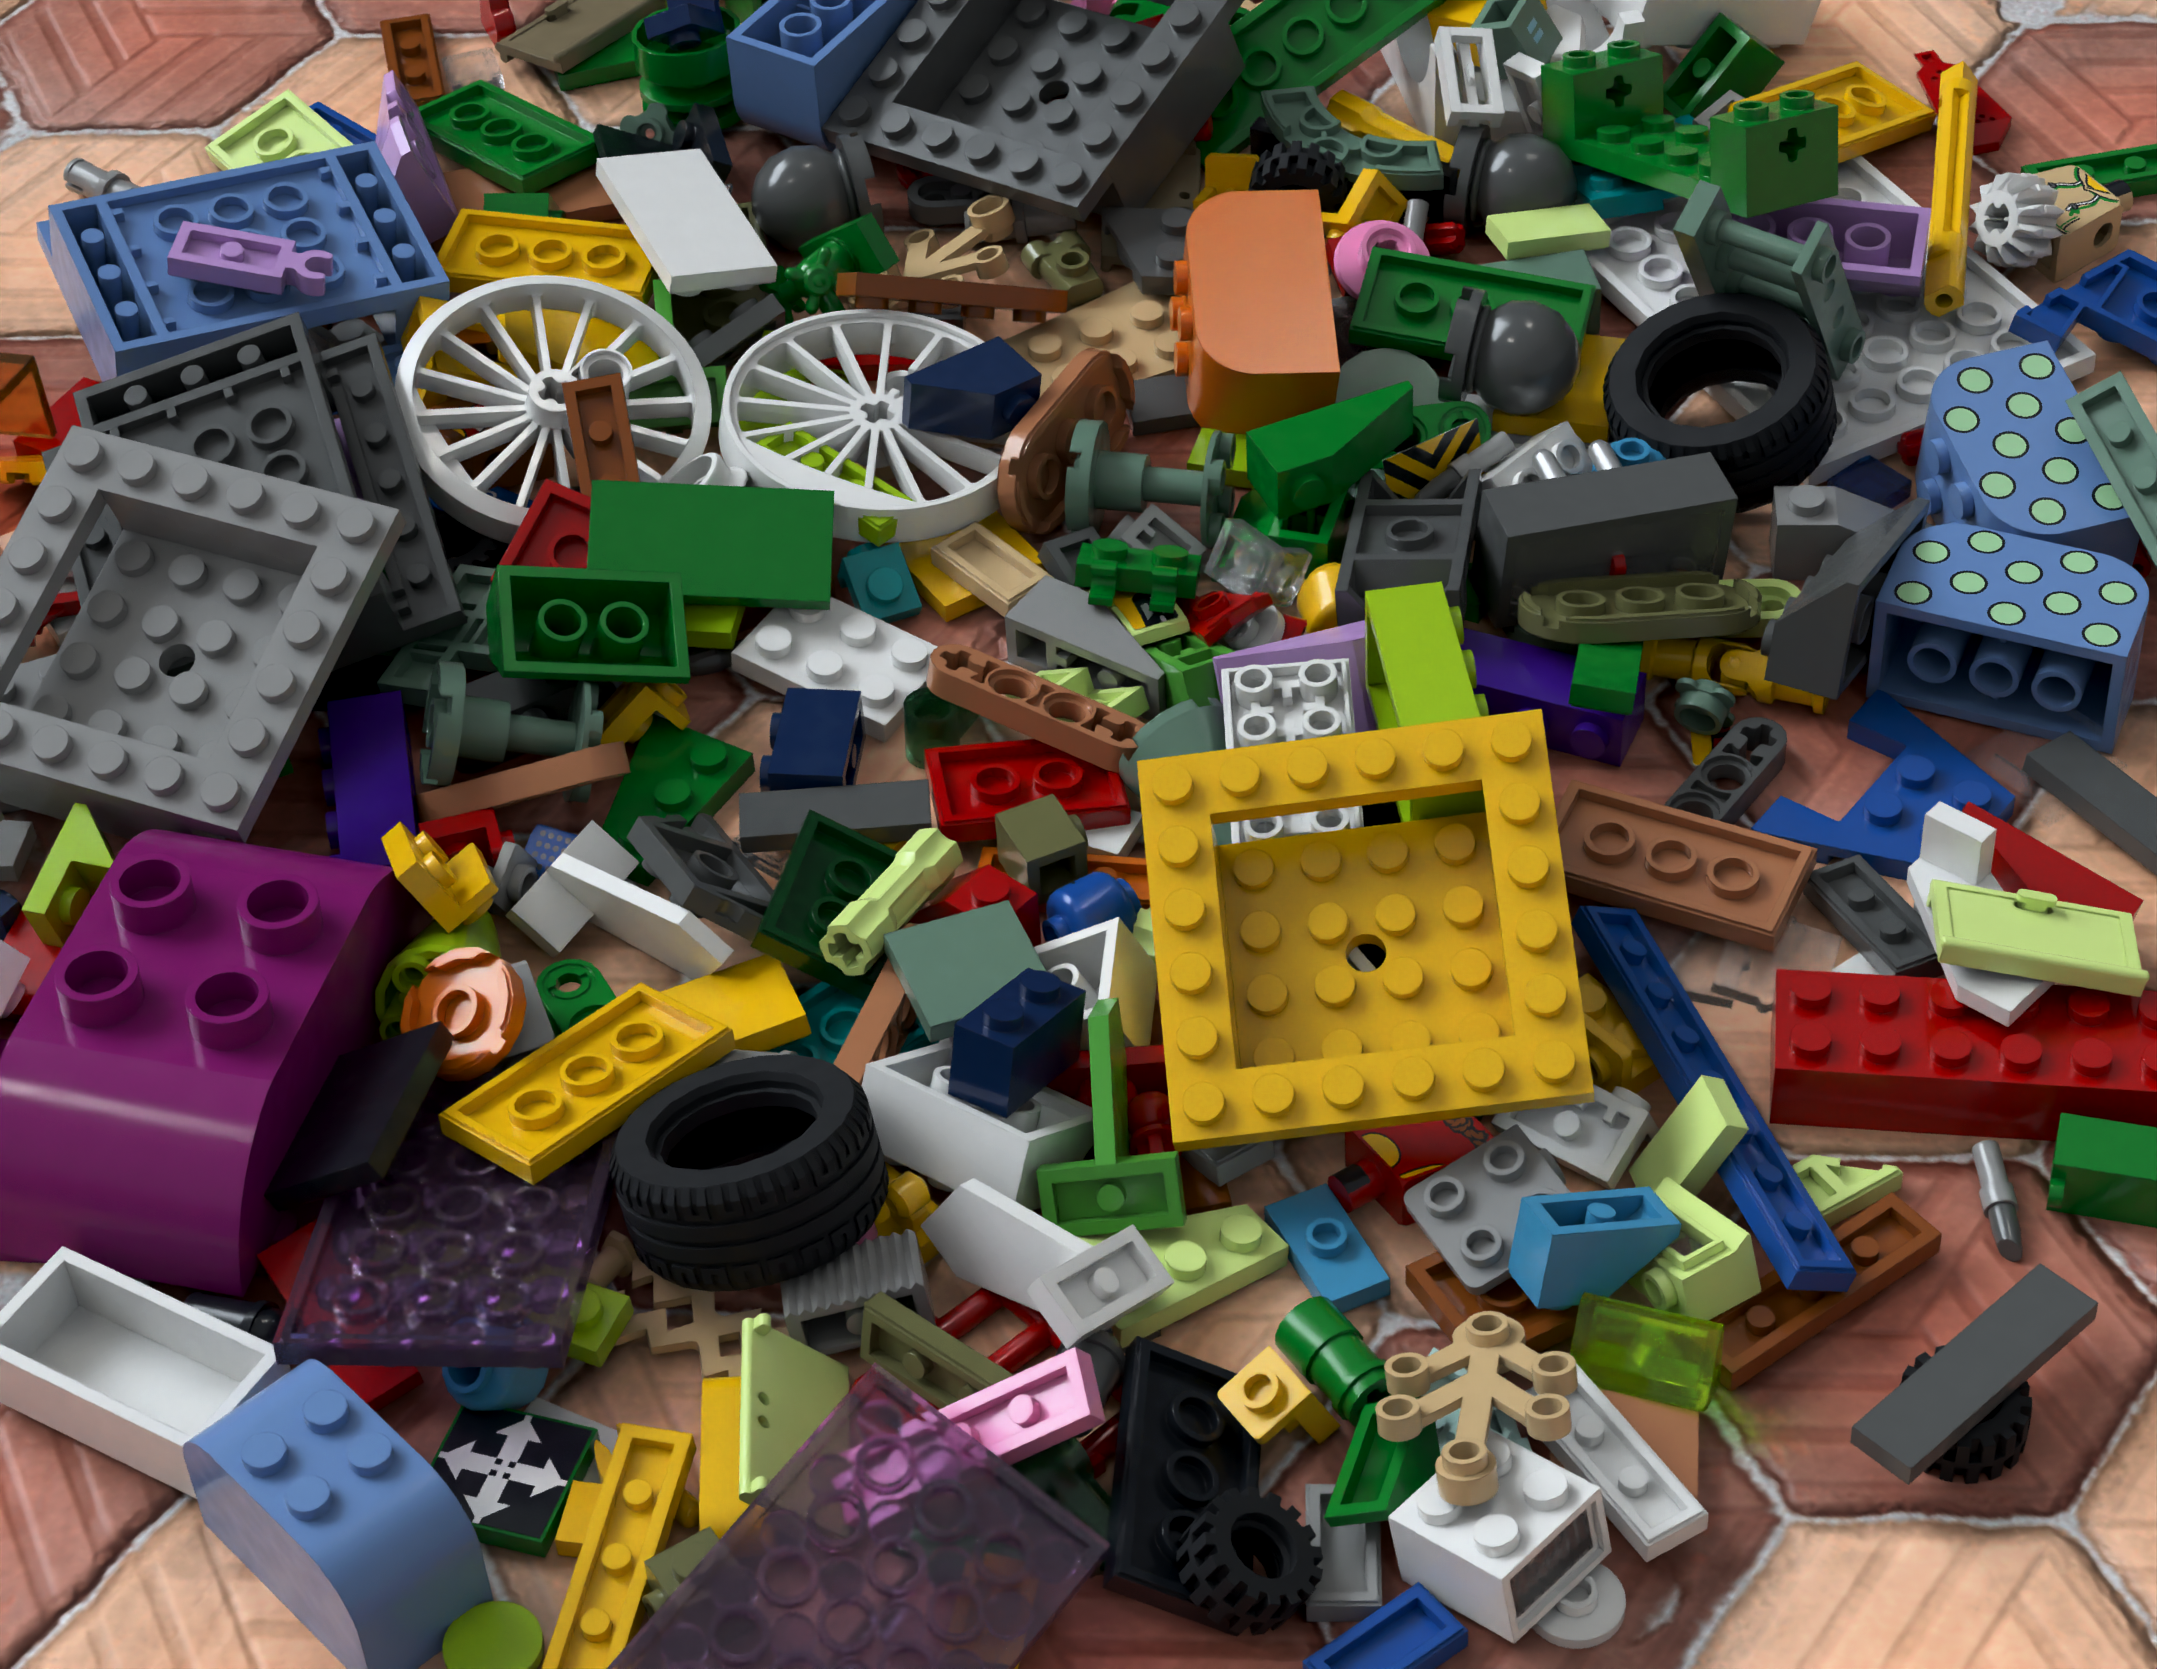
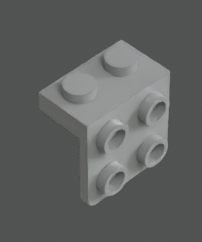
M1515 1124L1408 1189L1404 1195V1202L1409 1214L1464 1288L1473 1295H1481L1512 1277L1508 1272V1263L1521 1198L1571 1192L1565 1185L1566 1179L1562 1170L1550 1152L1545 1148L1538 1151L1519 1125Z

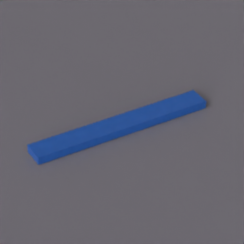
M1579 906L1571 924L1677 1104H1680L1701 1075L1724 1079L1749 1130L1721 1164L1717 1172L1786 1289L1847 1292L1857 1272L1636 909Z

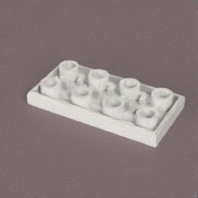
M701 149L597 158L596 176L670 294L691 297L705 290L723 288L745 291L753 288L754 285L776 282L778 265Z
M1349 658L1313 659L1307 662L1272 665L1252 664L1244 667L1221 669L1226 749L1355 733ZM1362 806L1231 822L1232 844L1364 827Z

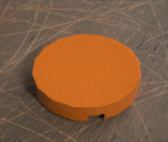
M480 947L456 948L435 958L424 969L429 974L422 980L419 987L412 984L404 999L400 1030L401 1034L441 1021L455 1038L436 1076L445 1081H470L491 1071L510 1053L522 1030L527 1003L523 981L510 963Z

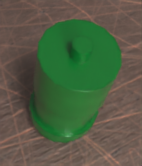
M1317 1296L1303 1301L1294 1307L1279 1324L1275 1334V1345L1310 1384L1319 1387L1332 1402V1408L1343 1420H1348L1356 1427L1364 1404L1376 1403L1385 1397L1391 1396L1387 1391L1384 1369L1386 1360L1378 1358L1363 1342L1361 1333L1329 1298Z

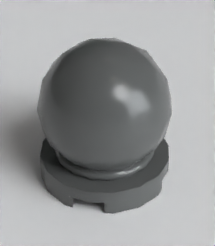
M1479 124V127L1463 125L1461 127L1449 168L1460 169L1456 196L1445 194L1443 222L1461 224L1464 226L1466 233H1469L1474 222L1478 220L1486 227L1487 215L1575 205L1578 180L1571 160L1557 143L1534 133H1511L1494 142L1491 140V131L1488 125Z
M857 132L837 135L836 149L832 153L816 145L791 146L768 158L755 177L751 192V205L756 221L772 243L792 252H799L798 247L811 238L868 213H872L884 233L881 203L871 205L865 179L873 178L875 174L862 135H858Z
M1463 286L1462 299H1457L1444 353L1453 354L1448 377H1440L1439 401H1465L1467 394L1473 393L1475 390L1489 407L1510 416L1538 415L1562 401L1571 391L1581 366V347L1573 328L1558 311L1531 300H1511L1492 310L1491 306L1487 305V290Z

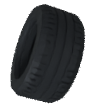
M1717 293L1696 296L1670 305L1652 315L1629 334L1613 356L1604 378L1603 402L1613 442L1624 438H1638L1648 443L1652 449L1661 452L1666 459L1711 452L1738 497L1736 513H1743L1772 503L1774 486L1800 485L1819 466L1829 451L1837 429V406L1824 346L1816 330L1798 313L1784 305L1752 294ZM1740 381L1765 384L1776 390V393L1760 409L1734 422L1697 427L1674 424L1665 419L1666 414L1681 399L1707 386Z
M790 1054L756 1056L729 1061L700 1070L668 1085L648 1098L628 1117L618 1132L609 1161V1168L615 1184L618 1201L639 1260L651 1271L669 1282L683 1288L708 1292L741 1291L770 1286L804 1275L831 1262L854 1246L872 1227L886 1200L889 1185V1175L863 1087L834 1064L814 1057Z

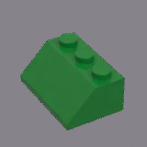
M515 565L496 566L486 602L489 657L502 678L689 684L691 676L681 573Z

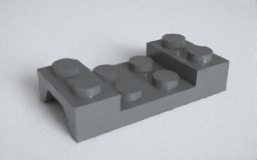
M1469 469L1448 498L1399 499L1374 470L1368 471L1360 478L1335 588L1338 626L1365 620V591L1442 581L1449 607L1459 606L1464 625L1468 602L1466 579L1473 541H1476L1482 497L1481 469Z

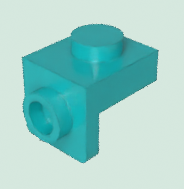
M870 542L864 543L851 549L847 553V557L842 558L837 579L841 588L848 587L855 608L886 623H892L920 614L922 604L899 542L878 547Z

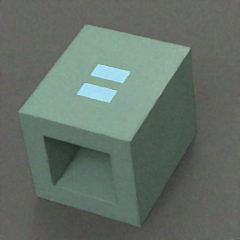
M1487 0L1471 28L1492 29L1500 80L1508 79L1503 63L1518 52L1548 64L1563 39L1540 0Z

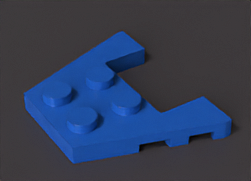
M2128 249L2082 274L2079 283L2065 290L2059 287L2046 294L2043 303L2032 309L2026 305L2019 309L2014 315L2008 331L2031 343L2047 340L2054 353H2056L2075 325L2080 323L2096 331L2102 339L2112 343H2120L2148 357L2157 366V262Z
M1877 689L1850 718L1847 739L1890 757L1894 761L1840 821H1836L1780 796L1751 827V830L1817 848V863L1828 865L1834 857L1846 859L1860 854L1879 875L1907 880L1908 867L1920 857L1925 814L1939 801L1961 812L1967 802L1970 801L2007 822L2013 815L2015 796L1890 695Z

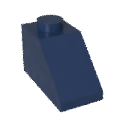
M998 336L906 376L904 379L902 423L908 429L993 440L1011 432L1040 398L1042 374Z

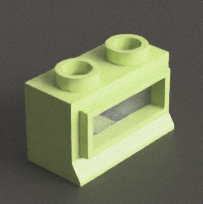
M1669 1177L1664 1178L1654 1192L1682 1224L1679 1237L1631 1277L1627 1283L1644 1294L1658 1311H1667L1693 1330L1762 1292L1751 1234Z

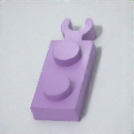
M188 221L182 222L167 257L168 275L282 295L285 286L291 285L296 286L300 292L306 295L324 296L326 292L325 276H332L333 255L329 252L309 250L297 253L296 241Z

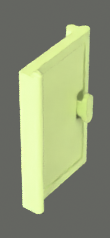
M1936 879L1931 880L1926 906L1932 908L1938 962L2141 997L2144 987L2150 979V975L2147 970L2141 969L2131 913L2057 901L2058 898L2053 894L2027 889H2019L2017 893Z
M761 1313L755 1318H745L742 1320L739 1499L822 1539V1550L828 1554L834 1553L850 1541L849 1527H846L844 1524L832 1460L849 1452V1367L771 1328V1316L769 1314Z

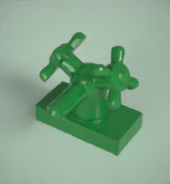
M868 213L811 238L798 247L804 260L796 268L789 267L784 269L782 265L777 266L776 282L760 284L759 288L761 291L768 293V295L772 293L785 310V325L794 321L792 310L796 313L806 310L810 315L816 314L819 308L822 313L846 310L835 293L837 273L861 272L879 274L900 260L872 213ZM802 297L807 298L806 304L801 299Z

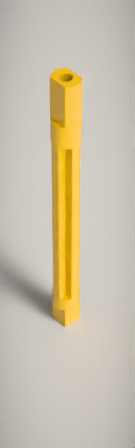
M1965 61L1941 72L1937 139L1924 291L1925 308L1929 313L1937 317H1941L1964 305L1978 79Z

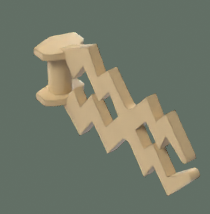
M615 1230L608 1234L601 1252L583 1272L577 1269L572 1274V1277L604 1288L617 1275L624 1278L631 1272L632 1289L653 1282V1311L633 1314L615 1346L647 1336L651 1355L686 1349L697 1350L700 1355L702 1381L703 1378L741 1376V1354L720 1357L719 1343L739 1339L740 1346L742 1347V1320L745 1318H755L761 1314L762 1308L726 1316L718 1314L715 1311L714 1292L683 1288L663 1279L639 1260L628 1237ZM625 1290L618 1291L619 1293L625 1294ZM691 1304L693 1323L667 1330L666 1308ZM787 1326L773 1328L790 1337Z

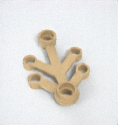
M992 194L972 203L967 209L972 226L943 247H940L933 229H921L908 235L904 240L907 256L903 276L965 282L960 274L975 270L978 277L982 280L993 279L1004 274L1009 269V263L1002 246L992 245L982 248L975 253L961 255L982 240L985 242H997L1012 234L1014 231L1012 224L1015 221V214L1009 199ZM897 263L886 271L879 273L901 276ZM848 297L850 304L848 310L858 309L855 308V297ZM889 300V310L898 311L908 307V302ZM942 305V309H951L957 307L951 305Z
M1483 1311L1473 1314L1454 1330L1452 1334L1453 1343L1427 1357L1412 1352L1400 1353L1390 1357L1385 1362L1384 1369L1387 1391L1391 1396L1380 1400L1375 1407L1378 1433L1383 1439L1392 1442L1411 1440L1421 1433L1423 1427L1461 1408L1455 1439L1443 1446L1442 1454L1435 1463L1440 1497L1444 1501L1457 1506L1482 1504L1493 1498L1498 1492L1499 1482L1496 1458L1491 1451L1487 1450L1486 1446L1493 1406L1526 1426L1527 1433L1536 1440H1559L1567 1436L1572 1429L1570 1403L1564 1396L1573 1393L1578 1387L1575 1358L1561 1351L1537 1353L1525 1345L1526 1339L1523 1326L1518 1321L1496 1311ZM1462 1368L1467 1370V1374L1416 1399V1397H1420L1429 1391L1431 1383ZM1510 1370L1533 1382L1534 1390L1539 1395L1532 1396L1500 1376V1374Z

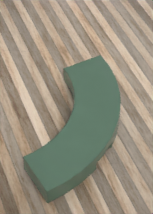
M1314 86L1261 92V108L1264 118L1280 143L1283 142L1286 148H1291L1292 141H1302L1303 148H1309L1312 142L1320 145L1319 152L1322 154L1327 150L1331 151L1336 155L1334 164L1342 162L1344 165L1345 178H1348L1349 182L1355 183L1363 168L1378 169L1397 190H1444V174L1436 141L1394 140L1371 134L1363 138L1357 137L1341 128V121L1335 118L1323 106Z

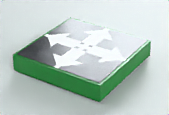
M461 1405L430 1465L458 1499L480 1543L545 1558L556 1537L573 1480L583 1481L595 1457L594 1442L595 1440L600 1441L598 1429L510 1408L473 1411Z

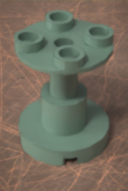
M1080 419L1072 436L1069 452L1081 454H1077L1074 467H1067L1065 520L1067 530H1072L1071 533L1093 526L1099 534L1105 510L1143 513L1147 508L1148 502L1200 506L1202 545L1206 546L1207 549L1221 548L1224 541L1225 521H1232L1235 504L1234 486H1225L1226 469H1232L1235 460V434L1222 433L1215 430L1211 435L1204 471L1152 467L1150 455L1111 451L1108 424L1105 421Z
M438 660L436 662L437 667L433 668L422 728V733H426V747L432 749L421 748L420 780L422 785L450 786L457 758L502 763L506 751L556 757L600 745L604 715L603 711L597 710L598 683L585 680L578 681L573 693L568 721L511 714L510 701L465 695L466 670L464 663ZM592 784L563 791L562 794L565 802L587 803Z

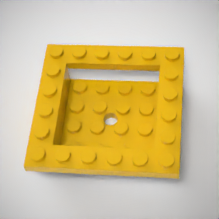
M1542 709L1137 761L1172 1140L1175 1151H1190L1595 1102ZM1483 790L1485 812L1225 845H1218L1213 824ZM1362 944L1377 945L1386 953L1382 965L1369 972H1361L1352 968L1348 963V956L1355 947Z

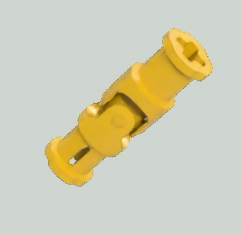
M1700 637L1699 640L1681 638L1644 641L1639 671L1647 673L1646 680L1650 681L1654 675L1675 680L1680 678L1712 680L1711 673L1718 656L1726 652L1720 660L1721 679L1717 683L1730 691L1735 697L1745 696L1749 692L1757 702L1772 705L1775 699L1812 706L1813 713L1824 715L1829 698L1764 680L1768 657L1761 655L1760 649L1756 651L1747 644L1715 637Z

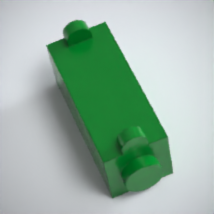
M2061 1112L2046 1210L2157 1228V1128Z

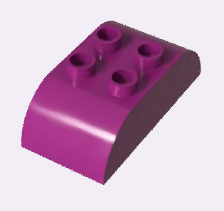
M160 829L143 831L125 844L116 856L10 1035L0 1059V1254L47 1262L64 1246L128 1277L244 1297L260 1265L256 1255L269 1247L286 1211L278 1212L264 1197L265 1191L338 1056L371 1044L381 1024L375 1012V990L387 964L433 921L430 913L396 879L393 868Z

